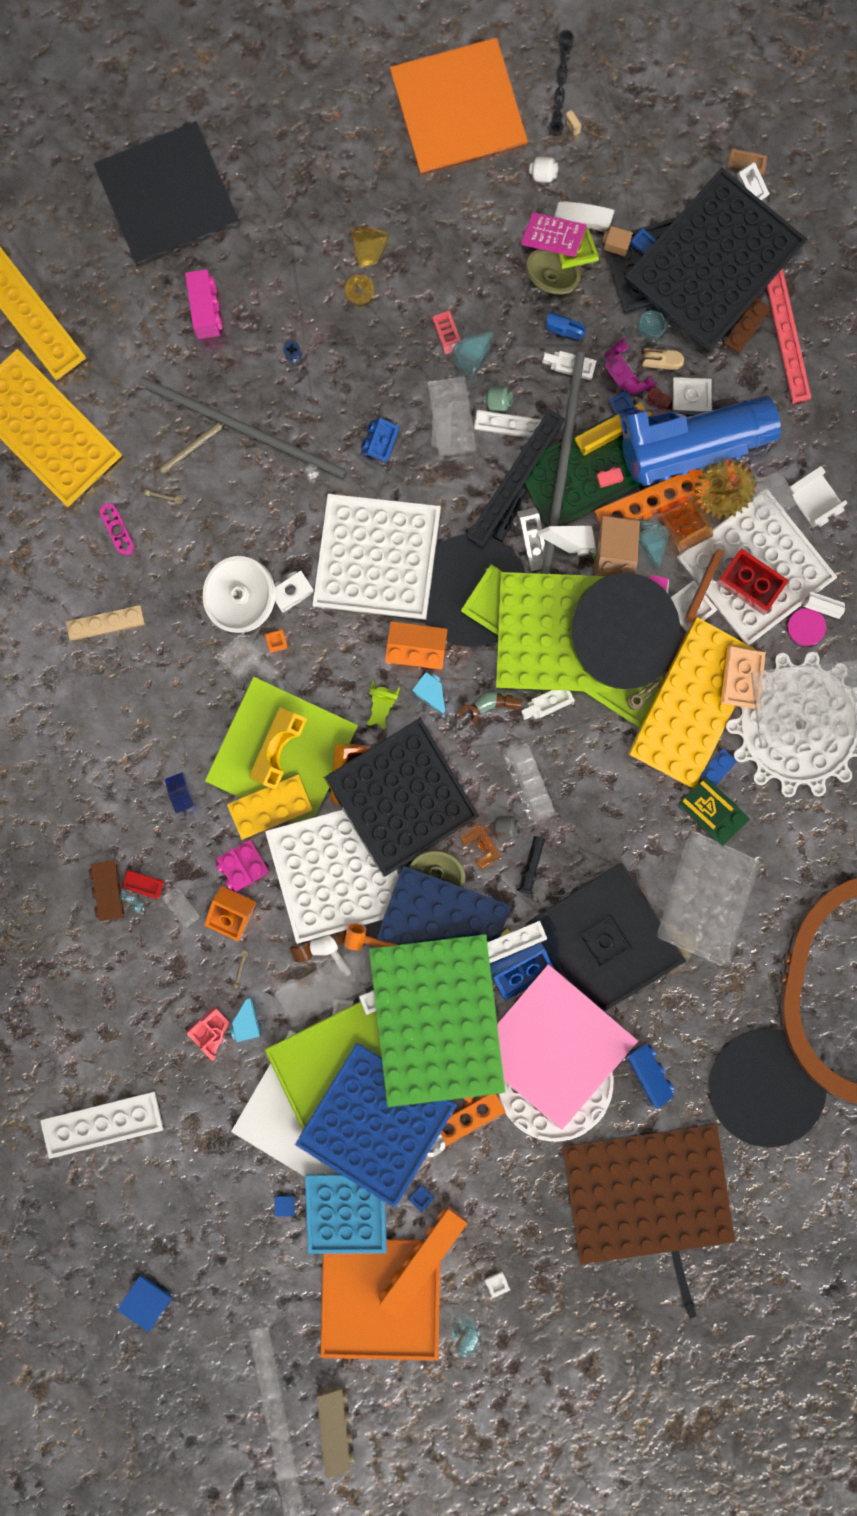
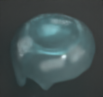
M646 311L639 317L637 327L643 337L650 340L656 339L664 334L667 320H665L660 312Z

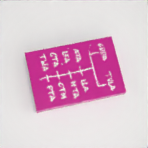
M533 212L522 238V245L576 257L587 229V224Z

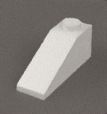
M536 507L517 511L530 570L542 569L545 541L537 534V531L542 530L539 513Z
M549 526L537 531L538 536L568 553H577L578 556L587 555L589 550L596 548L592 526Z

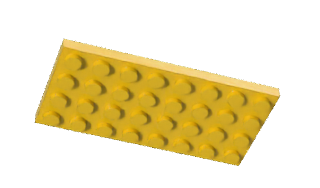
M18 349L0 364V439L69 507L122 454Z
M695 617L631 745L628 755L693 789L697 785L735 708L732 705L721 704L727 647L733 646L757 650L702 619Z

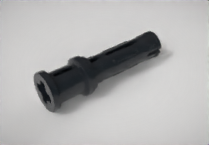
M533 836L525 870L521 872L520 886L516 891L533 895L532 889L534 881L538 878L536 871L545 842L544 838Z

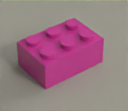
M208 269L185 273L193 328L197 338L203 339L220 336L219 330L223 329L219 312H217L220 311L216 294H214L217 293V288L213 275H209Z

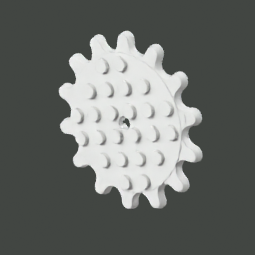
M809 652L805 656L803 664L798 666L791 663L786 653H780L775 658V671L772 673L763 671L759 709L741 707V717L732 719L726 724V729L729 733L739 734L743 738V745L735 751L734 758L738 762H745L747 760L756 762L758 769L754 775V781L758 785L766 784L771 778L779 779L782 784L781 792L785 797H792L798 785L802 783L809 785L815 796H822L826 791L825 780L829 776H835L844 783L852 779V772L848 768L847 762L851 757H857V687L853 689L845 687L843 679L847 674V668L843 664H837L832 670L824 671L819 666V655L815 652ZM801 719L804 721L805 727L803 730L796 729V720Z

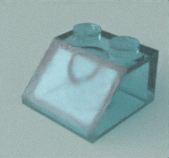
M488 331L467 336L461 342L458 341L453 348L454 365L474 375L492 346L493 332Z

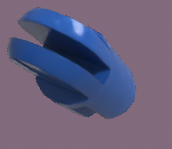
M553 312L547 316L546 330L573 339H582L584 337L586 328L582 323Z

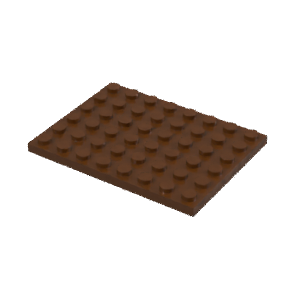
M717 1124L562 1146L580 1265L735 1243Z

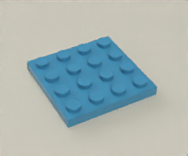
M341 1174L305 1175L308 1254L387 1253L386 1205L384 1201Z

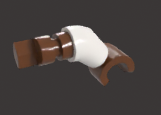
M347 930L337 932L336 935L334 933L326 935L325 937L311 940V942L309 940L301 942L302 945L289 947L294 961L302 963L311 959L313 955H329L337 951V947L344 943Z

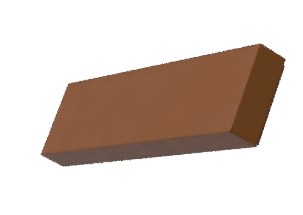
M718 549L714 552L684 617V621L691 623L694 620L724 551Z

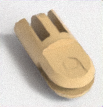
M644 348L643 367L678 370L684 364V356L681 352Z

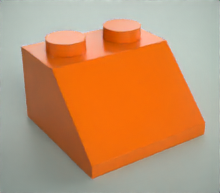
M221 886L212 901L204 926L239 942L251 918L256 902Z

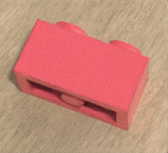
M613 467L610 471L606 472L600 471L596 476L600 488L623 481L620 467Z

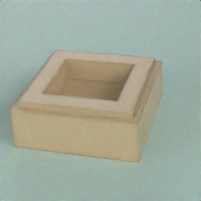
M570 110L566 113L565 123L575 136L580 133L581 124L574 112Z

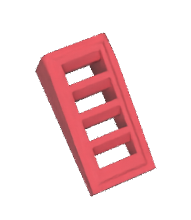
M450 311L432 316L445 354L462 349V342ZM447 319L449 320L446 323L440 325L438 324L439 322L445 321Z

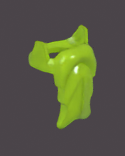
M372 681L369 694L372 695L373 703L371 709L372 716L367 725L378 724L382 729H386V717L389 715L390 708L393 707L394 702L397 701L400 687L397 688L396 693L384 687L375 689V681Z

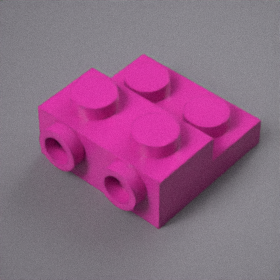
M251 839L216 858L218 861L216 867L221 874L225 873L228 878L225 880L230 890L234 889L235 892L240 891L270 873Z

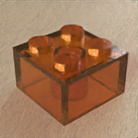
M695 497L660 514L662 524L679 554L713 537L712 527Z

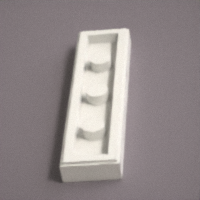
M477 410L474 430L530 438L541 422V419Z

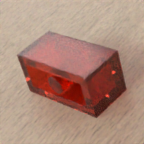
M652 387L645 400L650 405H655L659 410L666 412L673 398Z

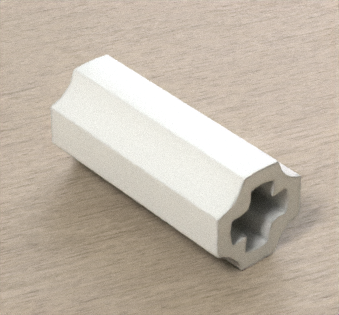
M808 591L803 600V607L840 619L845 610V603Z

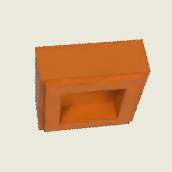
M283 629L264 634L269 653L288 648Z

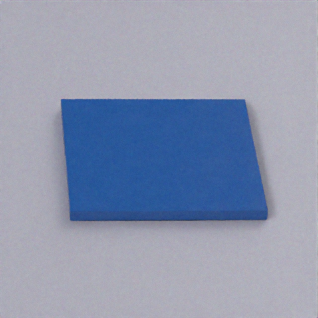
M356 1043L296 1141L295 1146L396 1208L457 1107V1104L450 1100L388 1107L382 1058Z

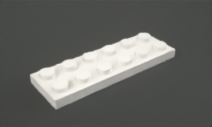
M155 1091L40 1120L49 1159L164 1130Z

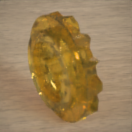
M361 274L350 277L344 288L346 297L351 303H357L358 305L367 303L373 298L375 291L372 280ZM356 284L360 288L364 287L363 296L359 292L354 293L356 291Z

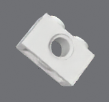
M294 571L287 576V580L281 583L279 581L274 584L275 602L282 613L314 593L313 588L301 571L298 573ZM289 586L296 588L295 593L292 595L286 594V589Z

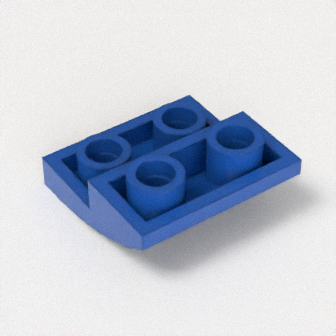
M140 1275L117 1311L150 1332L173 1296Z

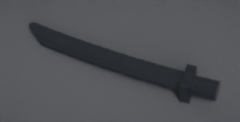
M672 1251L677 1279L684 1300L683 1307L687 1310L689 1318H694L697 1316L694 1309L695 1303L690 1296L680 1252Z

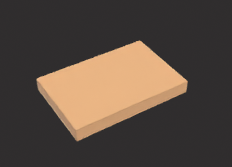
M733 646L727 647L721 704L759 709L766 652Z

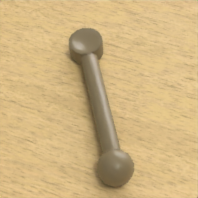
M149 489L143 491L145 496L152 495L172 500L176 504L182 502L180 496L171 497L151 492Z
M246 950L241 951L242 958L235 982L232 984V988L235 990L240 986L239 979L245 958L248 956V951Z

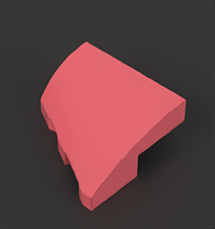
M213 1006L186 1031V1034L214 1061L229 1021Z

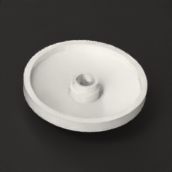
M244 556L229 557L215 565L208 574L203 587V604L208 617L216 626L229 632L244 633L256 629L269 617L275 602V585L269 571L257 560Z

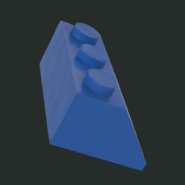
M541 942L490 963L491 977L505 1001L526 990L548 964L551 967L553 966Z
M644 1043L630 1050L626 1058L650 1104L657 1109L674 1097L672 1092L675 1089L671 1081H666L663 1076L666 1072L661 1063L657 1064L654 1058L657 1055L652 1045L648 1046Z

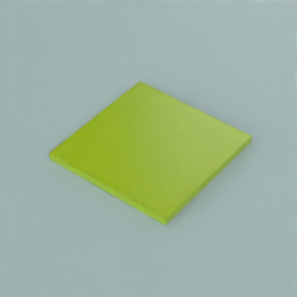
M253 677L205 782L240 798L267 788L268 786L250 779L249 775L279 707L307 719L300 737L290 739L281 751L280 766L284 773L280 782L299 775L313 810L289 821L297 823L315 818L329 789L323 777L333 771L335 744H350L358 725Z
M361 1001L264 1049L302 1131L356 1043L382 1058L377 1012L366 1015Z

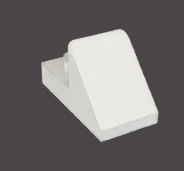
M755 162L750 163L738 172L737 180L760 200L769 195Z

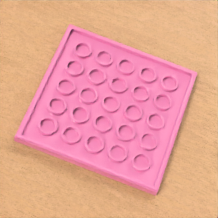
M549 964L497 1024L504 1081L561 1130L564 1129L638 1042L634 1036Z

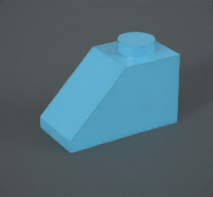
M426 672L414 687L412 693L444 715L445 706L442 685L439 682L441 679L433 673L429 675Z
M252 998L245 1000L232 1023L233 1027L230 1028L232 1038L236 1039L237 1042L261 1036Z

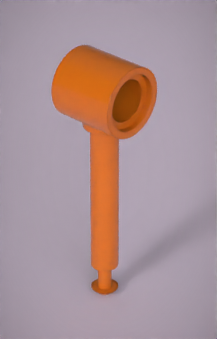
M351 923L347 927L344 945L348 949L360 950L363 948L364 943L379 948L397 946L394 943L366 936L367 929L361 924Z

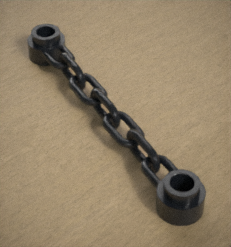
M563 30L559 35L560 55L563 59L557 71L560 85L555 90L554 96L557 111L553 113L552 121L549 123L548 128L552 136H560L564 128L562 113L559 110L560 105L564 103L565 89L562 87L568 73L565 58L569 56L570 47L574 41V34L570 30ZM567 38L569 42H564L563 39ZM563 47H568L567 54L566 51L563 52ZM561 67H562V70H564V67H565V75H564V78H563V75H561V77H560V69H561ZM559 90V93L562 92V100L558 99L557 101V95ZM557 127L559 130L554 131L553 128Z

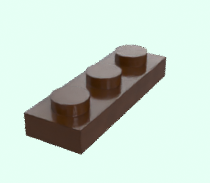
M757 298L744 313L723 345L739 355L769 313L771 307Z

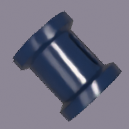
M295 341L287 342L283 348L285 358L291 363H296L302 356L300 346ZM292 349H295V352H293V355H290V352L292 351Z

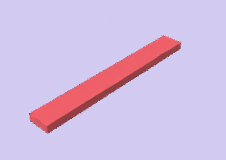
M782 269L766 287L791 402L796 403L810 400L811 394Z

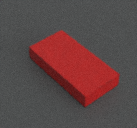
M127 870L121 888L159 900L164 881Z

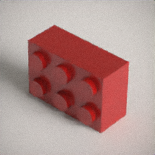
M741 548L717 584L765 615L789 580Z

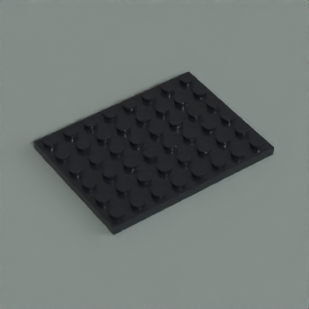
M721 167L625 275L624 280L710 352L808 239Z

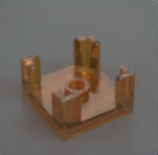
M480 824L461 836L460 839L465 846L479 839L478 845L483 852L487 851L488 854L477 861L481 871L501 858V855Z

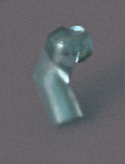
M128 891L121 892L120 898L133 903V911L142 913L143 907L145 908L144 902L134 893Z

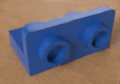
M381 418L373 419L367 427V437L361 444V455H369L379 461L387 462L399 427Z

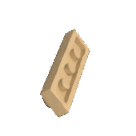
M139 605L66 621L69 639L74 641L145 625L142 607Z

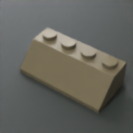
M343 1385L319 1387L317 1394L325 1478H331L350 1471L351 1464L354 1463V1452L349 1449V1443H352V1433L347 1429V1423H350L349 1411L345 1410V1403H348L347 1390L343 1391Z

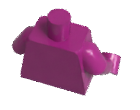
M626 337L605 352L604 359L607 363L604 365L623 392L626 391V393L634 394L645 389L650 391L657 384V382L651 381L652 375H649L644 381H639L621 355V352L623 353L631 347V344L629 346L626 345Z

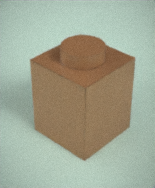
M611 226L610 231H605L602 242L605 243L604 250L626 256L633 232Z

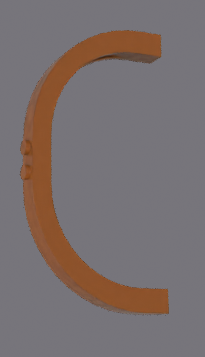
M857 878L830 889L809 908L796 929L790 952L786 953L784 964L787 965L786 972H783L781 976V984H783L781 995L782 1026L793 1056L804 1072L821 1088L835 1097L857 1104V1084L840 1077L830 1070L817 1057L808 1043L801 1022L800 997L808 954L814 935L824 919L835 908L857 896Z

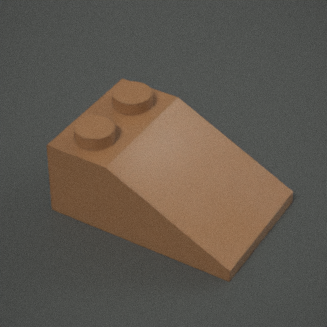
M602 516L592 571L597 576H609L619 573H636L639 520Z

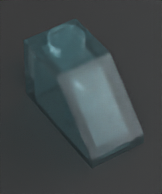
M660 522L639 533V540L655 570L662 563L669 540V533L665 526H661Z

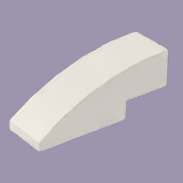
M559 202L554 217L587 224L589 230L592 228L608 232L614 210L590 204Z

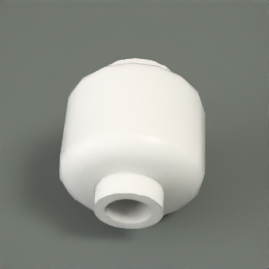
M538 156L535 158L534 163H530L529 172L533 174V179L537 182H551L553 178L557 177L558 163H555L552 157Z

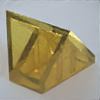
M371 227L351 231L359 268L377 264L390 233Z

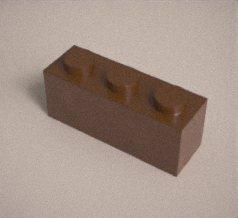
M112 860L91 864L89 876L90 880L94 882L92 896L93 899H96L97 906L94 907L96 918H99V921L125 918L117 861Z

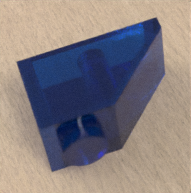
M183 772L165 779L168 795L176 814L180 815L197 808Z

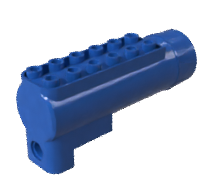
M762 396L748 401L743 400L730 406L690 417L671 411L648 418L647 411L639 410L635 406L619 411L623 433L624 459L631 474V479L642 483V485L652 484L653 480L657 479L667 480L671 478V475L675 474L685 475L692 469L703 470L710 464L720 465L725 463L724 460L741 459L742 455L749 454L748 449L778 441L781 434L779 414L769 396Z

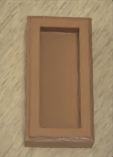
M731 148L727 169L741 171L750 163L755 162L760 175L763 176L768 156Z

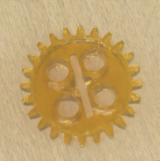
M723 458L721 464L717 460H715V466L713 467L708 464V471L702 469L704 475L697 476L700 482L695 483L697 489L694 490L700 509L703 508L705 514L709 512L711 517L717 514L718 519L724 514L726 519H728L731 513L734 517H736V511L743 513L742 507L749 508L747 502L754 501L751 495H756L754 488L757 485L754 482L756 478L752 475L753 472L751 469H748L746 464L742 465L740 460L734 463L732 458L727 463ZM738 476L735 481H731L733 477ZM715 479H719L717 483H712ZM739 494L738 497L732 499L733 495ZM715 497H720L717 501H712Z

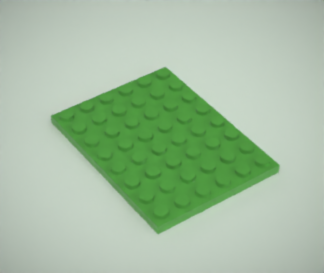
M486 935L369 949L387 1106L393 1107L506 1093Z

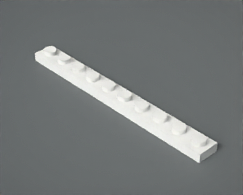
M540 921L488 942L490 963L546 940L547 937ZM374 991L359 997L366 1015L376 1011Z

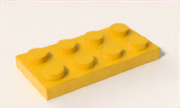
M299 775L279 782L276 790L267 787L227 804L242 840L313 810Z

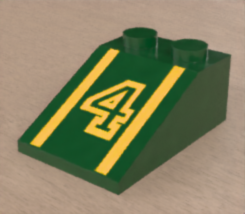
M706 777L678 803L701 829L720 846H724L750 820L731 799Z

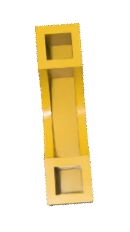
M279 707L249 775L250 779L275 790L277 789L284 773L280 766L281 751L290 739L300 737L307 721L306 718Z

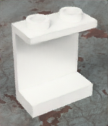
M822 466L790 486L787 490L812 528L817 525L819 527L823 526L829 521L828 517L833 514L835 517L845 511L843 507L847 504L846 500L840 501L823 477L825 470Z

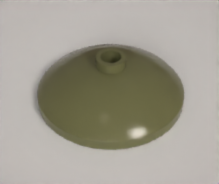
M539 249L532 252L526 261V272L529 278L543 291L552 294H566L572 292L579 284L580 271L578 266L562 269L558 255L555 252Z
M443 850L422 852L411 861L408 867L454 885L464 886L465 871L463 865L458 858Z

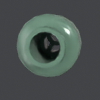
M491 386L488 392L484 393V404H487L489 410L506 411L512 405V392L505 386Z

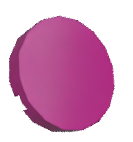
M804 608L796 611L789 618L787 630L791 640L796 644L804 647L812 646L820 642L824 637L826 622L819 612Z

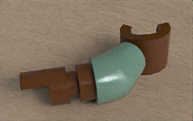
M486 691L473 702V706H461L458 709L457 718L462 717V713L466 709L473 712L471 720L473 724L477 721L479 712L484 713L489 709H495V707L501 708V706H504L505 709L520 711L522 699L513 698V695H506L504 697L503 694H499L497 691Z

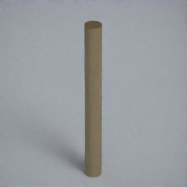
M219 422L214 424L159 467L161 472L165 473L223 428Z

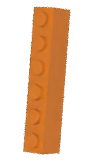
M450 1206L446 1210L442 1209L436 1217L439 1221L435 1226L431 1224L425 1233L426 1239L423 1242H418L413 1250L416 1253L412 1258L408 1257L402 1265L404 1269L401 1274H395L390 1282L393 1284L389 1290L385 1289L379 1297L381 1300L379 1307L397 1320L400 1319L468 1224V1220Z

